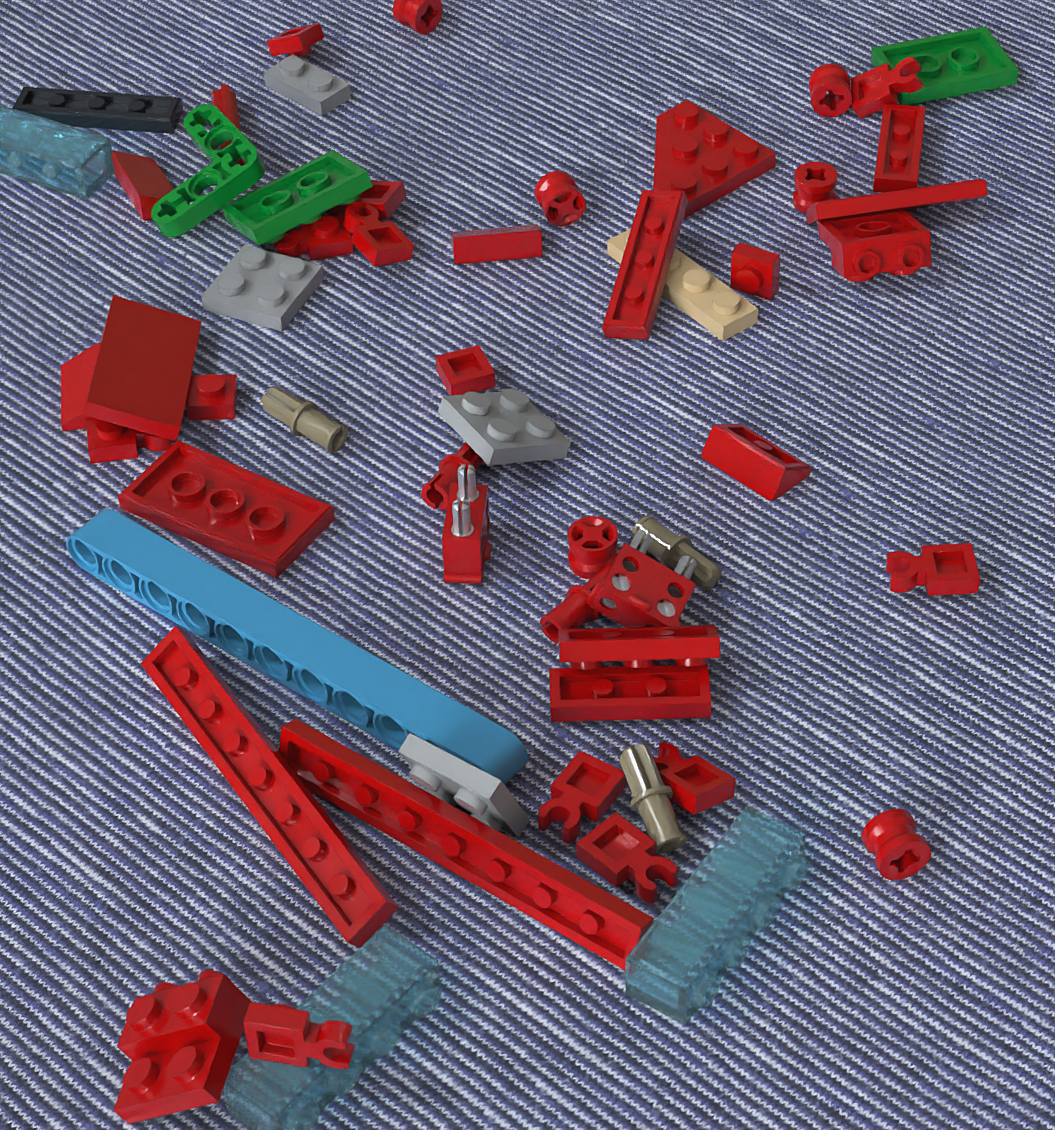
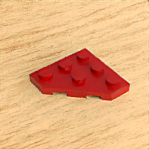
M685 100L657 116L653 190L685 191L688 203L683 220L775 167L776 153L689 100Z

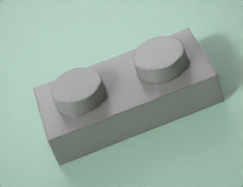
M295 55L281 60L278 64L264 71L266 87L321 116L351 98L349 83Z

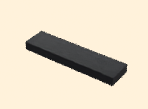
M23 87L11 111L13 122L173 134L183 112L182 98Z

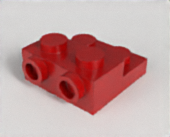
M904 209L818 221L819 238L831 249L832 267L848 281L864 282L873 279V276L878 273L890 272V274L897 276L911 275L916 273L920 267L931 266L930 231Z
M205 970L198 975L196 982L182 986L162 982L155 986L152 994L135 998L134 1003L127 1012L126 1023L117 1044V1048L132 1060L123 1076V1085L113 1109L128 1124L219 1102L244 1030L243 1020L249 1004L252 1002L232 983L228 976L218 971Z

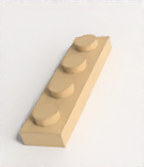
M631 228L607 240V254L620 264ZM676 248L674 249L662 296L722 341L757 323L758 308L681 251Z

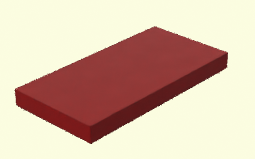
M113 295L83 415L176 441L181 428L202 321Z
M179 440L170 446L118 495L120 509L275 578H278L335 520L333 506Z

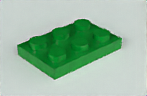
M986 26L871 49V63L874 68L888 63L894 69L900 61L908 57H915L922 66V71L916 74L923 82V87L913 93H898L897 101L900 105H919L927 101L947 97L955 98L972 92L996 90L999 87L1017 84L1019 69Z
M332 150L224 205L221 209L226 221L259 246L279 241L284 237L286 231L300 224H310L319 220L323 216V212L336 205H346L356 201L362 192L373 187L365 169Z

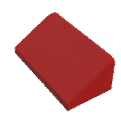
M112 151L111 156L115 177L142 220L152 219L151 211L153 206L162 197L174 190L153 158L121 151Z
M538 225L450 232L454 264L542 256V233Z
M101 342L91 346L60 366L62 431L87 429L86 418H92L83 415Z
M742 423L713 425L701 455L704 460L767 500H775L808 477L812 470L808 464Z

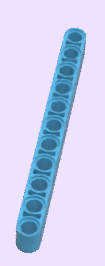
M109 508L103 509L66 540L69 554L88 573L396 750L400 749L409 733L500 779L504 785L527 764L528 754L526 748L517 736L509 730Z

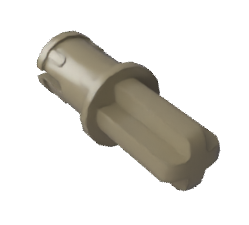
M277 386L270 387L267 393L263 394L261 398L263 410L288 425L293 435L298 437L304 435L324 447L329 453L337 452L344 445L348 436V428L319 412L318 406L314 402H303Z
M652 515L642 517L632 530L634 535L631 536V540H633L637 531H646L639 543V546H641L649 533L652 536V542L647 551L660 560L661 564L671 570L676 568L682 556H690L681 573L683 575L691 560L694 559L697 566L690 580L705 591L711 590L722 575L721 569L693 549L692 541L688 536H679L673 533Z
M641 743L625 748L619 757V761L634 797L630 802L632 810L640 813L648 836L656 842L657 854L668 853L678 849L687 842V837L682 831L670 801L673 797L672 788L664 785L650 748L646 744Z

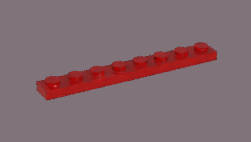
M175 626L140 664L346 942L361 948L399 907L191 636Z
M295 718L282 726L278 751L311 792L630 974L644 964L654 920L653 917Z

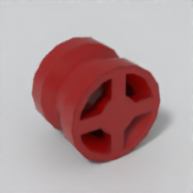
M395 0L393 5V17L395 20L405 26H411L414 31L422 35L432 32L438 26L443 14L441 0Z
M824 64L817 67L809 77V91L813 110L825 117H836L844 114L852 103L850 76L847 70L840 65Z
M817 161L807 162L797 167L794 172V183L797 187L793 193L794 207L799 212L806 214L805 209L808 208L807 206L816 202L836 200V193L833 189L838 182L837 170L827 163Z
M566 171L549 172L535 186L534 197L539 206L543 208V213L548 222L554 226L570 225L583 215L586 208V200L577 188L573 177Z
M597 516L583 517L576 520L569 527L567 533L570 548L568 553L569 568L575 575L583 579H591L606 565L611 564L618 554L616 550L618 543L617 528L611 521Z
M904 809L884 811L873 817L862 830L861 839L868 852L876 855L875 865L882 877L888 880H900L910 877L920 871L931 857V849L924 836L916 833L917 824L911 813Z

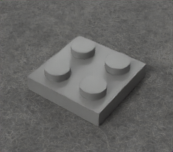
M244 245L201 295L203 310L283 331L324 280L323 265Z
M505 389L502 392H467L464 395L443 396L438 409L440 416L488 466L566 458L571 444L556 428L555 423L545 417L529 401L528 396L519 390Z
M409 733L398 750L399 754L411 767L408 775L418 784L427 788V792L454 807L457 805L470 812V816L497 831L502 829L519 838L530 819L500 779Z

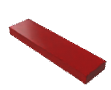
M982 178L816 202L807 206L808 208L805 209L807 224H813L826 219L973 201L988 196L986 180Z
M642 190L602 329L605 338L649 340L688 203L685 191Z

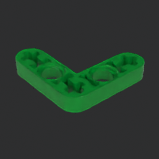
M204 104L192 109L186 115L183 123L193 143L212 163L162 197L152 208V219L160 232L166 237H178L188 232L257 183L265 173L266 166L256 147L212 104ZM208 125L213 128L207 132L204 126ZM232 140V143L227 147L216 150L221 144ZM242 159L245 165L241 166L236 164V162ZM217 185L209 194L200 196L205 189Z

